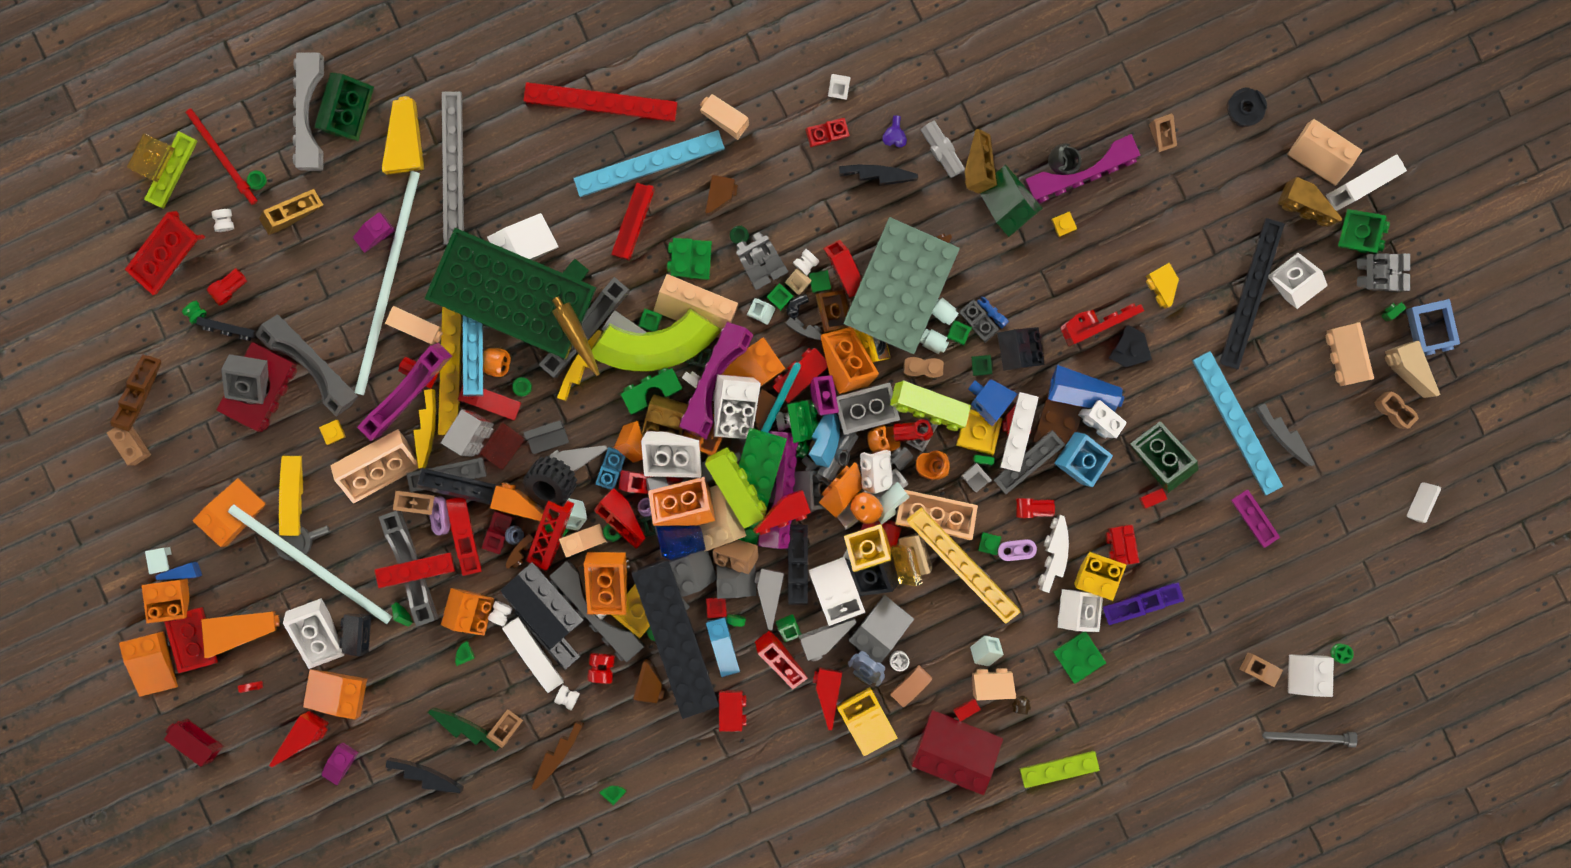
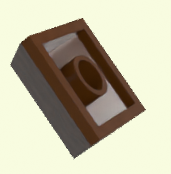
M845 290L816 294L824 334L849 328V326L843 324L849 311Z

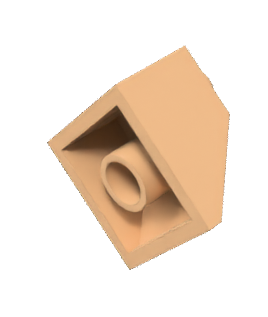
M996 668V672H988V669H977L976 673H972L973 696L976 700L1016 699L1013 673L1007 671V668Z

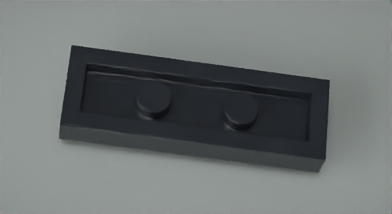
M202 317L197 318L196 324L202 325V330L213 332L214 329L221 330L220 334L231 337L235 333L240 335L239 339L251 341V338L258 339L256 336L257 331Z

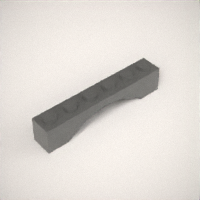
M615 277L602 290L586 312L581 326L588 341L631 292ZM573 345L567 359L549 352L539 366L552 377L557 378L578 352Z
M277 314L261 324L256 336L269 349L290 356L309 371L320 389L323 404L336 417L353 405L358 397L353 389L302 340L300 335Z
M394 511L380 516L379 520L384 535L391 546L397 563L401 564L419 560L402 511ZM420 579L404 583L416 627L439 619L426 580Z
M569 560L549 576L552 579L550 581L557 590L560 588L565 593L563 595L565 600L569 604L574 603L577 607V613L582 618L586 617L591 622L589 626L596 633L599 631L603 636L601 638L608 647L612 646L616 650L615 655L619 660L628 662L645 646L631 631L612 626L595 614H587V601L580 573Z

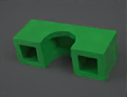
M663 368L658 371L659 375L653 378L651 375L640 380L641 384L637 386L632 384L623 389L624 392L621 393V396L631 415L649 407L646 394L652 388L661 389L666 398L683 390L673 368Z

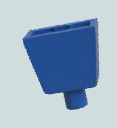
M975 380L968 388L977 396L971 405L991 426L996 423L1017 396V393L994 380H989L984 387Z

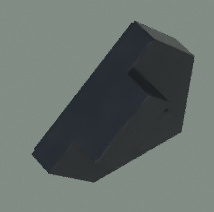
M1127 324L1109 359L1123 367L1152 360L1145 334Z

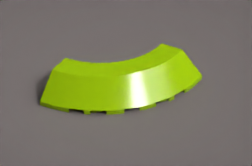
M690 308L681 319L670 327L654 332L634 333L609 323L591 351L594 359L619 369L631 371L661 370L673 367L696 356L718 336L722 329Z

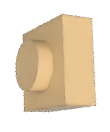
M797 268L785 283L800 295L812 280Z

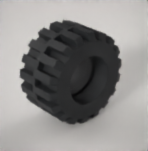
M546 456L535 461L525 475L523 485L525 486V491L528 492L527 495L535 503H539L540 506L544 507L548 501H551L562 507L575 490L577 478L574 476V471L570 470L571 467L564 464V461Z

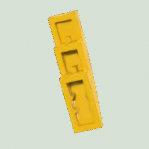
M597 330L589 339L588 343L591 349L603 333L602 331ZM579 354L564 378L557 397L559 399L567 401L572 383L580 385L584 369L588 365Z
M434 389L424 390L426 409L419 410L421 429L413 430L418 468H426L432 450L436 426V395Z
M282 456L279 535L299 536L301 534L302 456Z

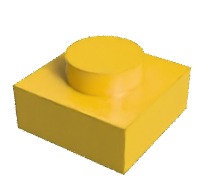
M1070 212L1051 219L1058 237L1077 230Z
M339 420L319 427L327 445L346 438Z

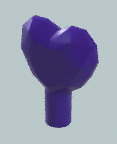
M893 116L892 127L888 128L883 134L882 139L885 145L890 146L894 144L901 148L906 145V135L900 128V116Z

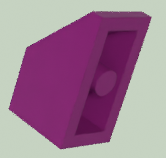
M378 212L361 226L353 238L362 251L366 253L393 233L395 229L387 218Z
M832 375L813 377L810 383L812 401L818 414L839 413Z
M345 743L339 744L328 759L321 776L338 785L359 752Z

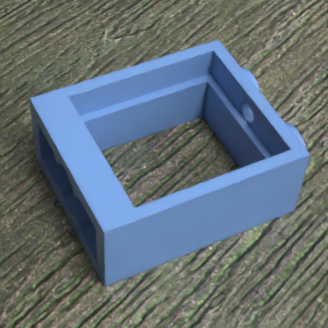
M1450 299L1406 309L1413 342H1420L1425 356L1435 354V350L1442 348V352L1453 350L1454 345L1460 344ZM1442 309L1449 342L1426 347L1419 314Z

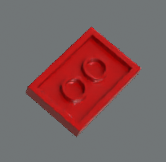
M203 607L187 611L186 618L164 621L178 674L218 663L216 655L205 658L201 619H206Z

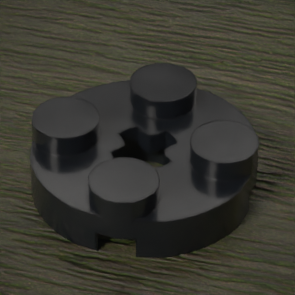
M1248 87L1237 90L1227 102L1228 115L1239 127H1249L1257 124L1263 119L1267 109V101L1260 91ZM1244 102L1247 105L1251 104L1250 112L1243 110Z

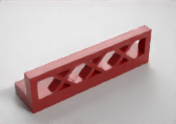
M636 183L611 255L627 261L631 260L655 192L654 186Z
M568 500L564 507H561L551 501L547 502L530 548L527 562H533L535 566L546 571L554 561L560 545L559 539L563 537L575 503ZM552 509L560 513L559 517L552 518L549 510ZM550 524L553 531L547 533L544 525ZM545 538L548 546L542 547L539 539ZM540 552L543 560L540 561L534 558L533 554Z

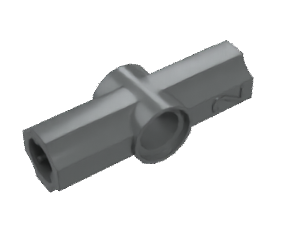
M842 432L835 456L829 468L821 466L816 474V478L819 481L829 485L839 468L848 464L850 460L849 452L858 439L856 433L844 435Z

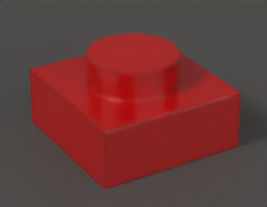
M706 598L707 618L727 617L726 598Z

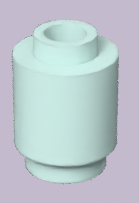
M944 298L937 300L932 312L936 318L948 325L954 321L959 313Z
M925 329L920 339L923 347L937 354L940 351L944 353L949 344L946 341V336L932 329Z

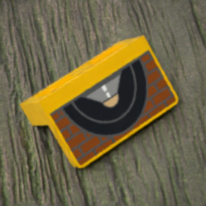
M854 329L873 363L890 359L887 343Z

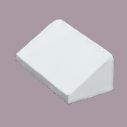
M1421 483L1407 513V517L1417 522L1426 523L1441 491V487Z

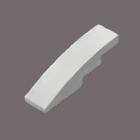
M519 617L502 627L515 649L547 693L564 683L562 677L552 666V662L541 649L540 644Z

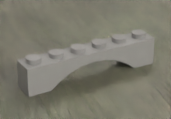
M296 53V58L293 61L294 69L296 70V77L293 79L294 89H296V96L293 98V105L296 108V116H293V125L296 127V135H293V145L296 146V154H293V164L299 170L323 171V151L312 135L308 113L313 91L324 76V56L320 53Z

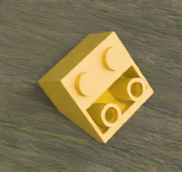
M1089 552L1080 566L1074 584L1077 589L1113 601L1126 564Z

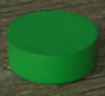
M517 378L512 385L513 392L521 397L527 396L532 391V383L527 378Z
M728 614L726 622L732 626L743 627L745 626L746 618Z

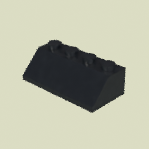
M533 562L500 590L504 598L549 649H552L583 621Z

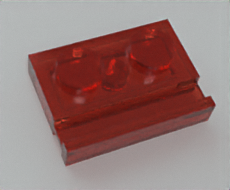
M502 422L480 454L504 470L526 439Z

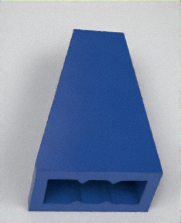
M1057 365L1050 381L1048 399L1092 408L1096 401L1100 400L1115 412L1117 407L1122 406L1124 396H1122L1123 388Z

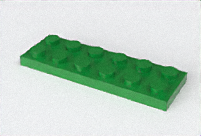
M749 428L739 467L745 470L749 484L755 487L758 499L762 500L767 508L787 438ZM759 522L745 528L746 536L738 540L756 545L759 533H755L753 529Z

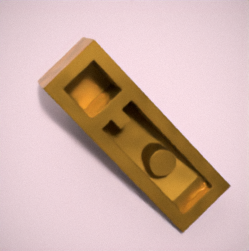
M980 129L975 130L965 168V184L967 189L978 194L997 185L990 134Z
M312 189L263 210L259 220L268 235H271L323 207V203L315 190Z

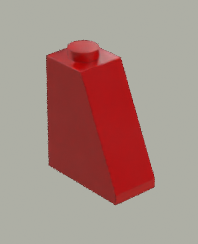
M838 240L823 249L846 294L849 297H855L862 278L848 248L841 240Z

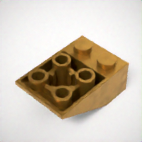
M1298 177L1286 183L1277 203L1282 205V209L1289 212L1296 211L1300 213L1299 216L1302 218L1317 220V224L1324 227L1332 226L1342 220V217L1315 184Z
M654 394L649 403L641 433L642 437H644L647 431L668 432L682 436L683 429L679 426L689 404Z

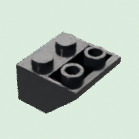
M1039 327L1014 329L997 333L1003 371L1045 365Z

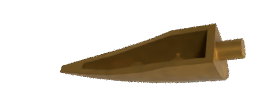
M559 296L554 298L552 301L556 309L552 312L559 325L588 367L596 376L600 375L588 340L570 302L563 305Z

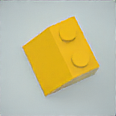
M881 524L844 536L854 572L891 560V549L887 534Z

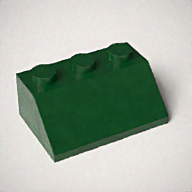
M330 73L314 128L359 141L374 86L341 73Z

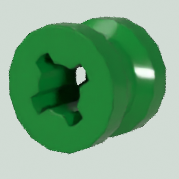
M198 301L189 303L182 310V314L189 318L191 324H196L198 317L204 318L207 314L205 309L199 307Z
M1338 643L1331 648L1330 655L1334 658V661L1346 664L1353 659L1354 652L1350 646Z

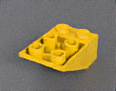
M871 687L837 705V709L863 756L897 739Z

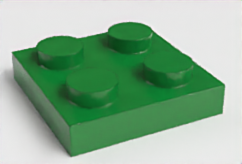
M1082 631L1053 651L1074 684L1106 664V661L1086 631Z

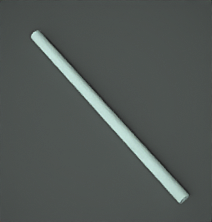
M233 504L228 513L385 624L392 618L390 614Z

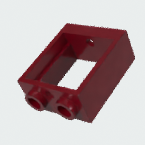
M188 718L182 721L179 720L175 724L172 723L165 732L167 735L164 740L200 767L212 762L224 747L223 744Z

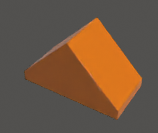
M638 421L622 427L614 446L615 449L633 463L643 460L641 445L643 437Z

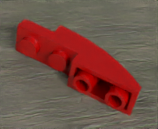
M459 497L446 499L462 575L482 572L466 499Z

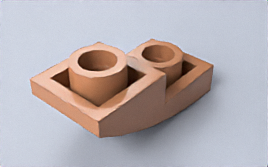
M918 665L905 676V680L896 686L890 695L902 707H905L931 682L932 677Z

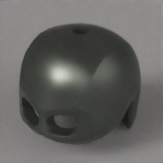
M1068 143L1054 147L1049 154L1048 162L1050 168L1060 175H1069L1077 172L1082 162L1080 153L1075 148L1069 147L1070 144Z

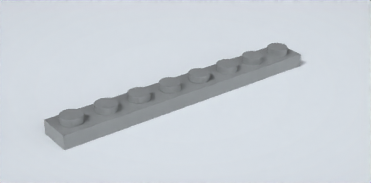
M442 92L444 245L448 244L454 228L464 231L462 92Z

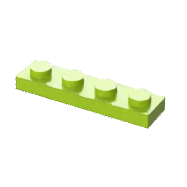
M178 131L144 200L164 209L198 142L197 140Z
M1095 751L1020 768L1024 788L1100 771Z

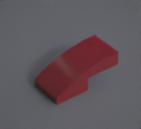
M499 510L494 511L482 549L501 554L506 541L505 533L512 524L513 515Z

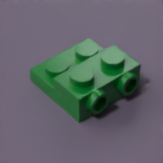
M1347 209L1338 246L1340 248L1357 250L1365 254H1379V251L1383 252L1385 247V240H1382L1383 234L1388 233L1390 226L1387 216Z
M673 238V242H669L668 253L672 254V261H668L667 273H671V276L676 278L709 280L712 241Z
M812 399L787 404L793 443L812 439V435L819 425L817 420L818 412Z

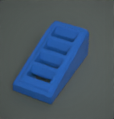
M192 562L157 574L155 577L156 580L200 577L202 573L198 562Z

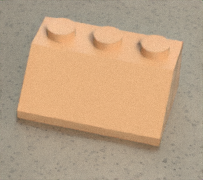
M1313 119L1307 123L1287 155L1336 186L1353 166L1362 149Z
M1361 323L1327 330L1326 342L1331 347L1332 353L1330 358L1332 363L1335 364V378L1340 386L1374 379Z

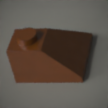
M646 658L643 662L633 700L657 703L659 699H663L665 688L662 687L663 681L649 658Z

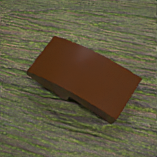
M529 533L514 548L507 560V569L511 567L516 569L524 563L522 559L526 556L521 550L527 551L531 548L535 537L533 533Z

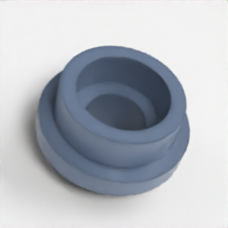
M513 525L506 530L505 539L509 544L516 545L524 538V532L519 526Z

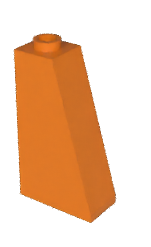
M272 611L201 619L205 658H210L276 631L277 627L280 626L279 615Z

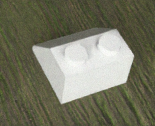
M1299 253L1268 276L1284 299L1296 309L1327 287L1323 272Z
M1062 589L1058 628L1099 632L1103 597L1085 591Z
M1289 655L1288 693L1333 697L1334 658L1316 655Z

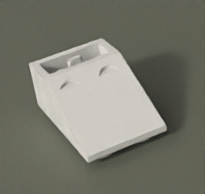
M717 375L714 392L715 437L746 439L749 428H754L761 384L755 378Z
M845 557L808 570L829 626L865 613Z

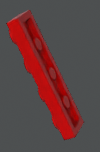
M450 552L374 570L377 585L380 589L455 572L452 553Z

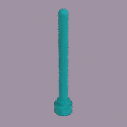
M794 363L761 431L769 433L801 368L800 363Z

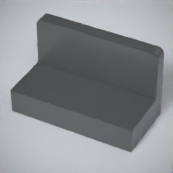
M561 420L524 432L525 439L528 440L533 454L569 443L563 421Z

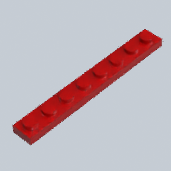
M526 82L524 94L525 103L671 122L676 120L678 102L529 82Z

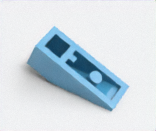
M726 617L707 621L706 625L721 677L739 673L740 669Z

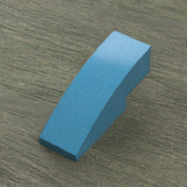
M837 414L824 415L812 435L815 444L809 455L818 466L829 468L835 456L840 437V420Z

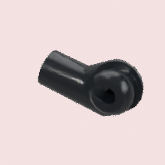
M806 293L789 301L786 313L792 319L798 316L800 305L809 302Z

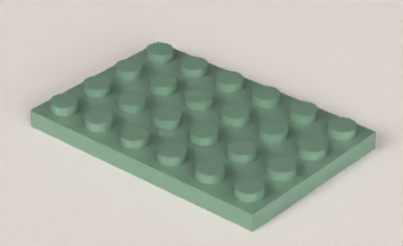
M889 217L843 324L914 355L960 248Z

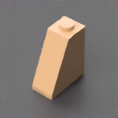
M713 94L709 98L705 97L700 104L703 115L737 140L749 126L747 116Z
M395 306L392 307L385 322L389 326L432 345L436 344V342L439 343L443 334L441 327Z
M600 524L559 539L566 557L607 542Z

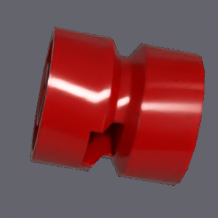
M591 653L589 665L592 668L588 670L587 681L603 684L612 683L613 672L611 668L614 667L615 656ZM598 665H604L605 667L604 669L598 668Z

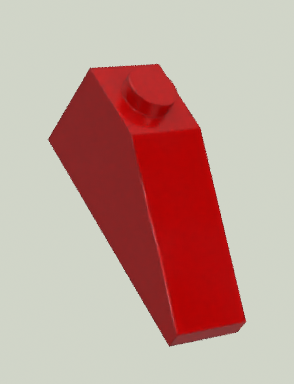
M462 386L458 397L460 401L514 421L521 406V402L484 388L483 396H463Z
M621 470L619 489L626 492L648 494L646 478L654 476H644L642 472ZM666 477L668 486L682 483L683 479L679 477Z
M613 488L600 501L594 511L637 549L645 540V536L629 502L621 493Z
M770 630L755 641L758 655L792 689L808 679L782 642Z
M819 667L818 672H814L813 683H816V690L828 730H832L842 671Z

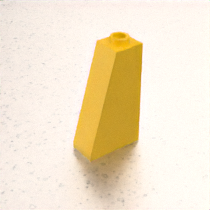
M409 96L399 97L392 104L382 164V172L386 175L424 170L416 102L412 98L410 99Z

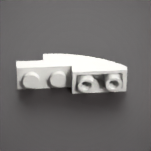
M1062 515L1053 518L1050 526L1052 528L1051 535H1047L1044 542L1045 551L1052 553V555L1046 559L1044 567H1047L1044 575L1041 574L1038 585H1040V590L1048 593L1050 592L1055 575L1063 577L1068 559V530L1065 517Z

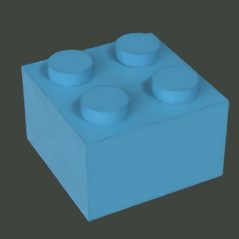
M1074 432L1054 464L1080 484L1093 487L1113 455L1086 434Z

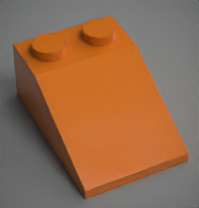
M849 327L821 335L829 374L833 377L838 393L842 394L870 386L879 373L854 329Z
M763 337L729 364L722 375L755 378L761 383L760 387H762L785 371V367Z
M705 477L648 491L654 526H697L715 521L710 487Z
M239 478L213 499L193 519V522L220 547L228 546L247 526L228 513L233 504L252 518L266 505Z
M502 483V485L495 487L490 506L491 509L541 521L544 510L521 490L515 489L516 485Z
M587 552L584 561L587 614L626 615V553Z
M164 631L119 643L123 662L139 697L178 687Z
M310 669L303 707L338 717L357 719L361 717L367 679Z

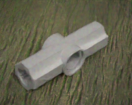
M935 120L920 129L931 146L932 154L938 162H941L950 178L965 170L955 154L951 141L947 137L945 138Z

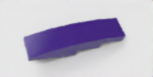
M1179 582L1103 606V610L1108 624L1112 625L1183 602L1185 599Z

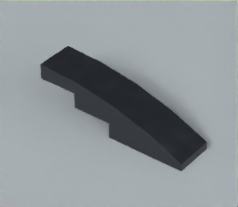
M862 164L839 166L840 177L858 174L859 181L878 179L879 186L918 180V174L899 168Z
M790 525V542L788 544V605H808V525Z
M392 757L386 760L385 768L405 770L404 778L423 781V789L461 793L464 789V786L447 775L427 766Z

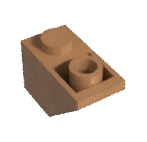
M742 540L713 549L714 563L722 567L734 569L737 572L749 574L759 558L758 547L755 544Z
M1247 653L1239 669L1272 687H1275L1283 671L1251 653Z

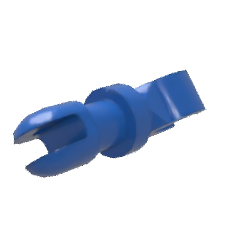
M980 297L981 300L977 301L978 305L982 309L984 308L988 313L987 315L992 317L995 323L1002 329L1009 322L1008 319L998 313V309L996 307L993 308L985 297Z

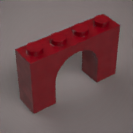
M252 342L244 357L267 360L270 390L264 399V403L249 404L245 401L228 399L223 396L216 411L257 432H263L270 424L271 420L269 418L271 414L275 413L279 407L278 401L280 397L284 396L287 392L289 380L293 379L296 375L298 364L258 343Z

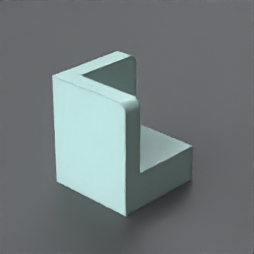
M569 498L568 500L575 503L566 528L578 531L587 520L583 501Z
M170 547L145 551L149 574L169 570L167 555H172Z
M983 636L970 647L974 663L990 666L1004 655L999 638Z

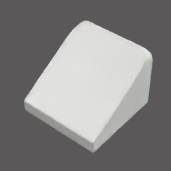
M832 74L828 96L847 100L850 77Z

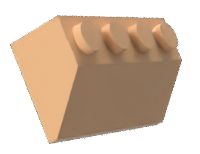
M666 274L659 291L654 312L678 321L691 308L720 329H723L727 322L732 323L739 305L737 302Z
M399 429L330 465L334 480L352 503L406 476V473L419 469L417 458Z
M905 490L910 498L897 507V525L911 527L907 523V519L922 507L949 536L967 540L973 539L978 505Z

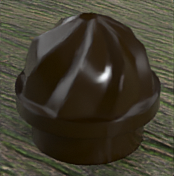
M1025 696L1016 697L1012 703L1013 712L1027 715L1028 711L1031 710L1030 701Z

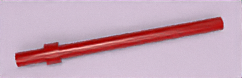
M188 109L185 113L233 178L239 192L245 195L251 205L257 203L258 200L251 192V187L247 181H243L193 109Z

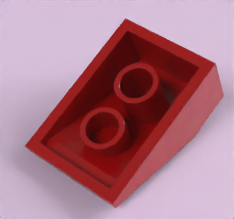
M311 711L300 715L269 766L274 767L315 741L318 742L320 738L323 739L328 732L326 727L329 722Z

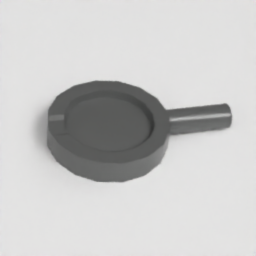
M326 525L308 532L307 529L300 526L301 534L299 536L279 535V531L277 535L307 556L311 550L312 539L329 533L330 529ZM275 546L279 556L285 560H295Z

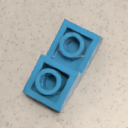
M608 447L596 485L610 490L615 489L626 458L617 449Z

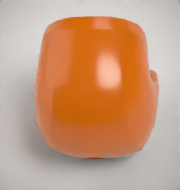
M488 348L484 350L483 372L494 377L504 376L509 370L510 354L501 348Z
M880 425L868 432L867 441L872 453L883 450L894 451L900 447V441L896 442L894 438V426L885 427V425Z
M937 450L930 453H922L916 460V470L920 476L926 479L939 480L949 474V459L945 453Z
M866 492L857 494L850 504V510L854 517L864 524H872L878 521L883 512L881 502Z

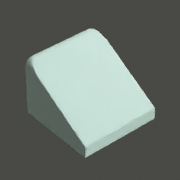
M754 298L747 316L768 325L775 307Z

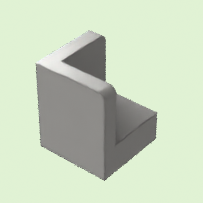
M977 463L973 464L961 475L974 492H978L987 483L992 481Z

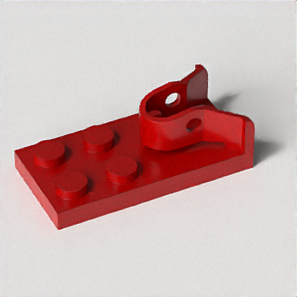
M177 211L167 212L125 268V271L152 295H156L197 240L205 239V236L203 234L196 235L180 220Z
M1133 303L1120 309L1122 313L1119 315L1116 311L1104 317V322L1102 323L1099 322L1094 310L1078 313L1062 325L1060 330L1069 347L1143 312L1142 305L1136 306Z

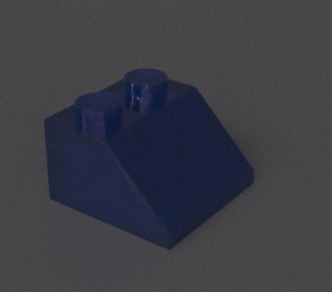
M699 525L656 526L662 557L672 560L706 550L703 533Z

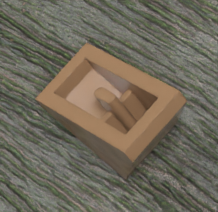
M1173 114L1155 119L1149 124L1159 152L1177 146Z
M395 491L393 510L432 515L434 496L415 492Z
M507 709L487 735V738L503 748L523 720Z

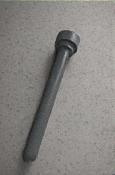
M1263 732L1262 734L1264 739L1332 742L1343 743L1347 747L1356 748L1357 746L1356 732L1343 733V735Z

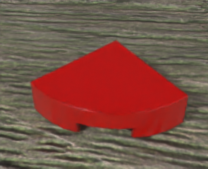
M262 681L238 685L240 693L263 688Z

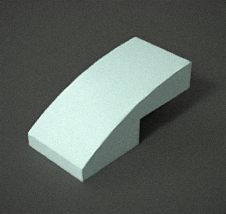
M898 482L879 499L883 507L882 515L879 518L881 524L897 514L895 508L910 498Z

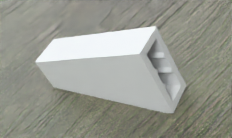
M1395 155L1328 193L1326 197L1337 211L1407 170L1398 155Z

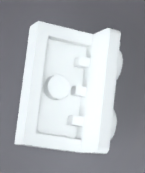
M1100 400L1096 401L1092 409H1082L1078 414L1083 418V422L1087 426L1094 427L1097 430L1096 433L1105 439L1107 437L1117 438L1126 425L1125 420Z
M883 450L874 454L861 453L862 489L874 494L890 489L892 487L891 451Z

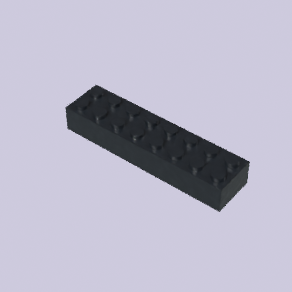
M669 558L633 570L632 576L682 719L719 707L718 699L670 566Z

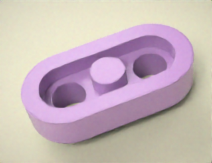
M441 496L434 497L432 515H430L431 527L436 535L447 534L450 529L446 500Z
M1028 539L1007 541L999 545L998 555L1005 561L1030 559L1036 554L1037 547L1033 541ZM1028 545L1029 551L1025 553L1023 547ZM1010 548V554L1005 555L1004 549Z

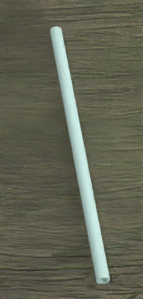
M415 171L410 172L355 389L357 394L364 395L420 176V173Z

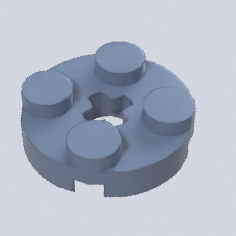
M860 651L859 654H854L848 662L849 667L852 666L855 669L853 671L854 675L866 684L871 685L873 682L876 683L875 686H879L885 678V667L881 663L872 660L863 651Z

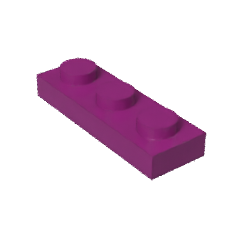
M1248 489L1231 499V502L1262 548L1267 547L1280 538Z

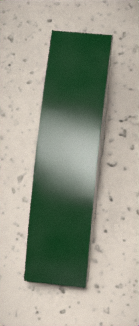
M435 707L427 712L456 738L463 733L475 745L482 740L495 752L500 748V746L487 738L488 731L470 720Z

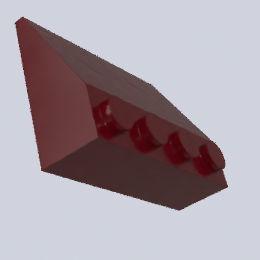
M931 710L910 763L912 767L984 795L991 779L1003 738Z

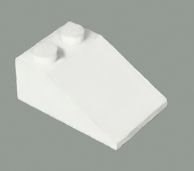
M541 213L503 228L487 237L490 243L530 260H535L559 248Z
M647 431L641 440L644 476L702 477L699 440L668 432Z
M322 598L286 611L283 624L308 669L344 656L342 648L339 647L340 640L331 615Z

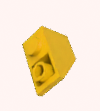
M1168 263L1146 276L1148 287L1150 290L1155 291L1157 295L1155 297L1156 301L1164 309L1172 306L1179 281L1172 266Z

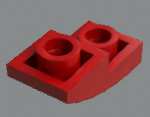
M845 118L827 121L825 124L805 129L810 148L850 136Z

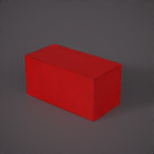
M1159 488L1139 497L1143 508L1146 509L1167 500V496L1163 488Z
M972 698L953 711L961 722L981 709L976 700Z

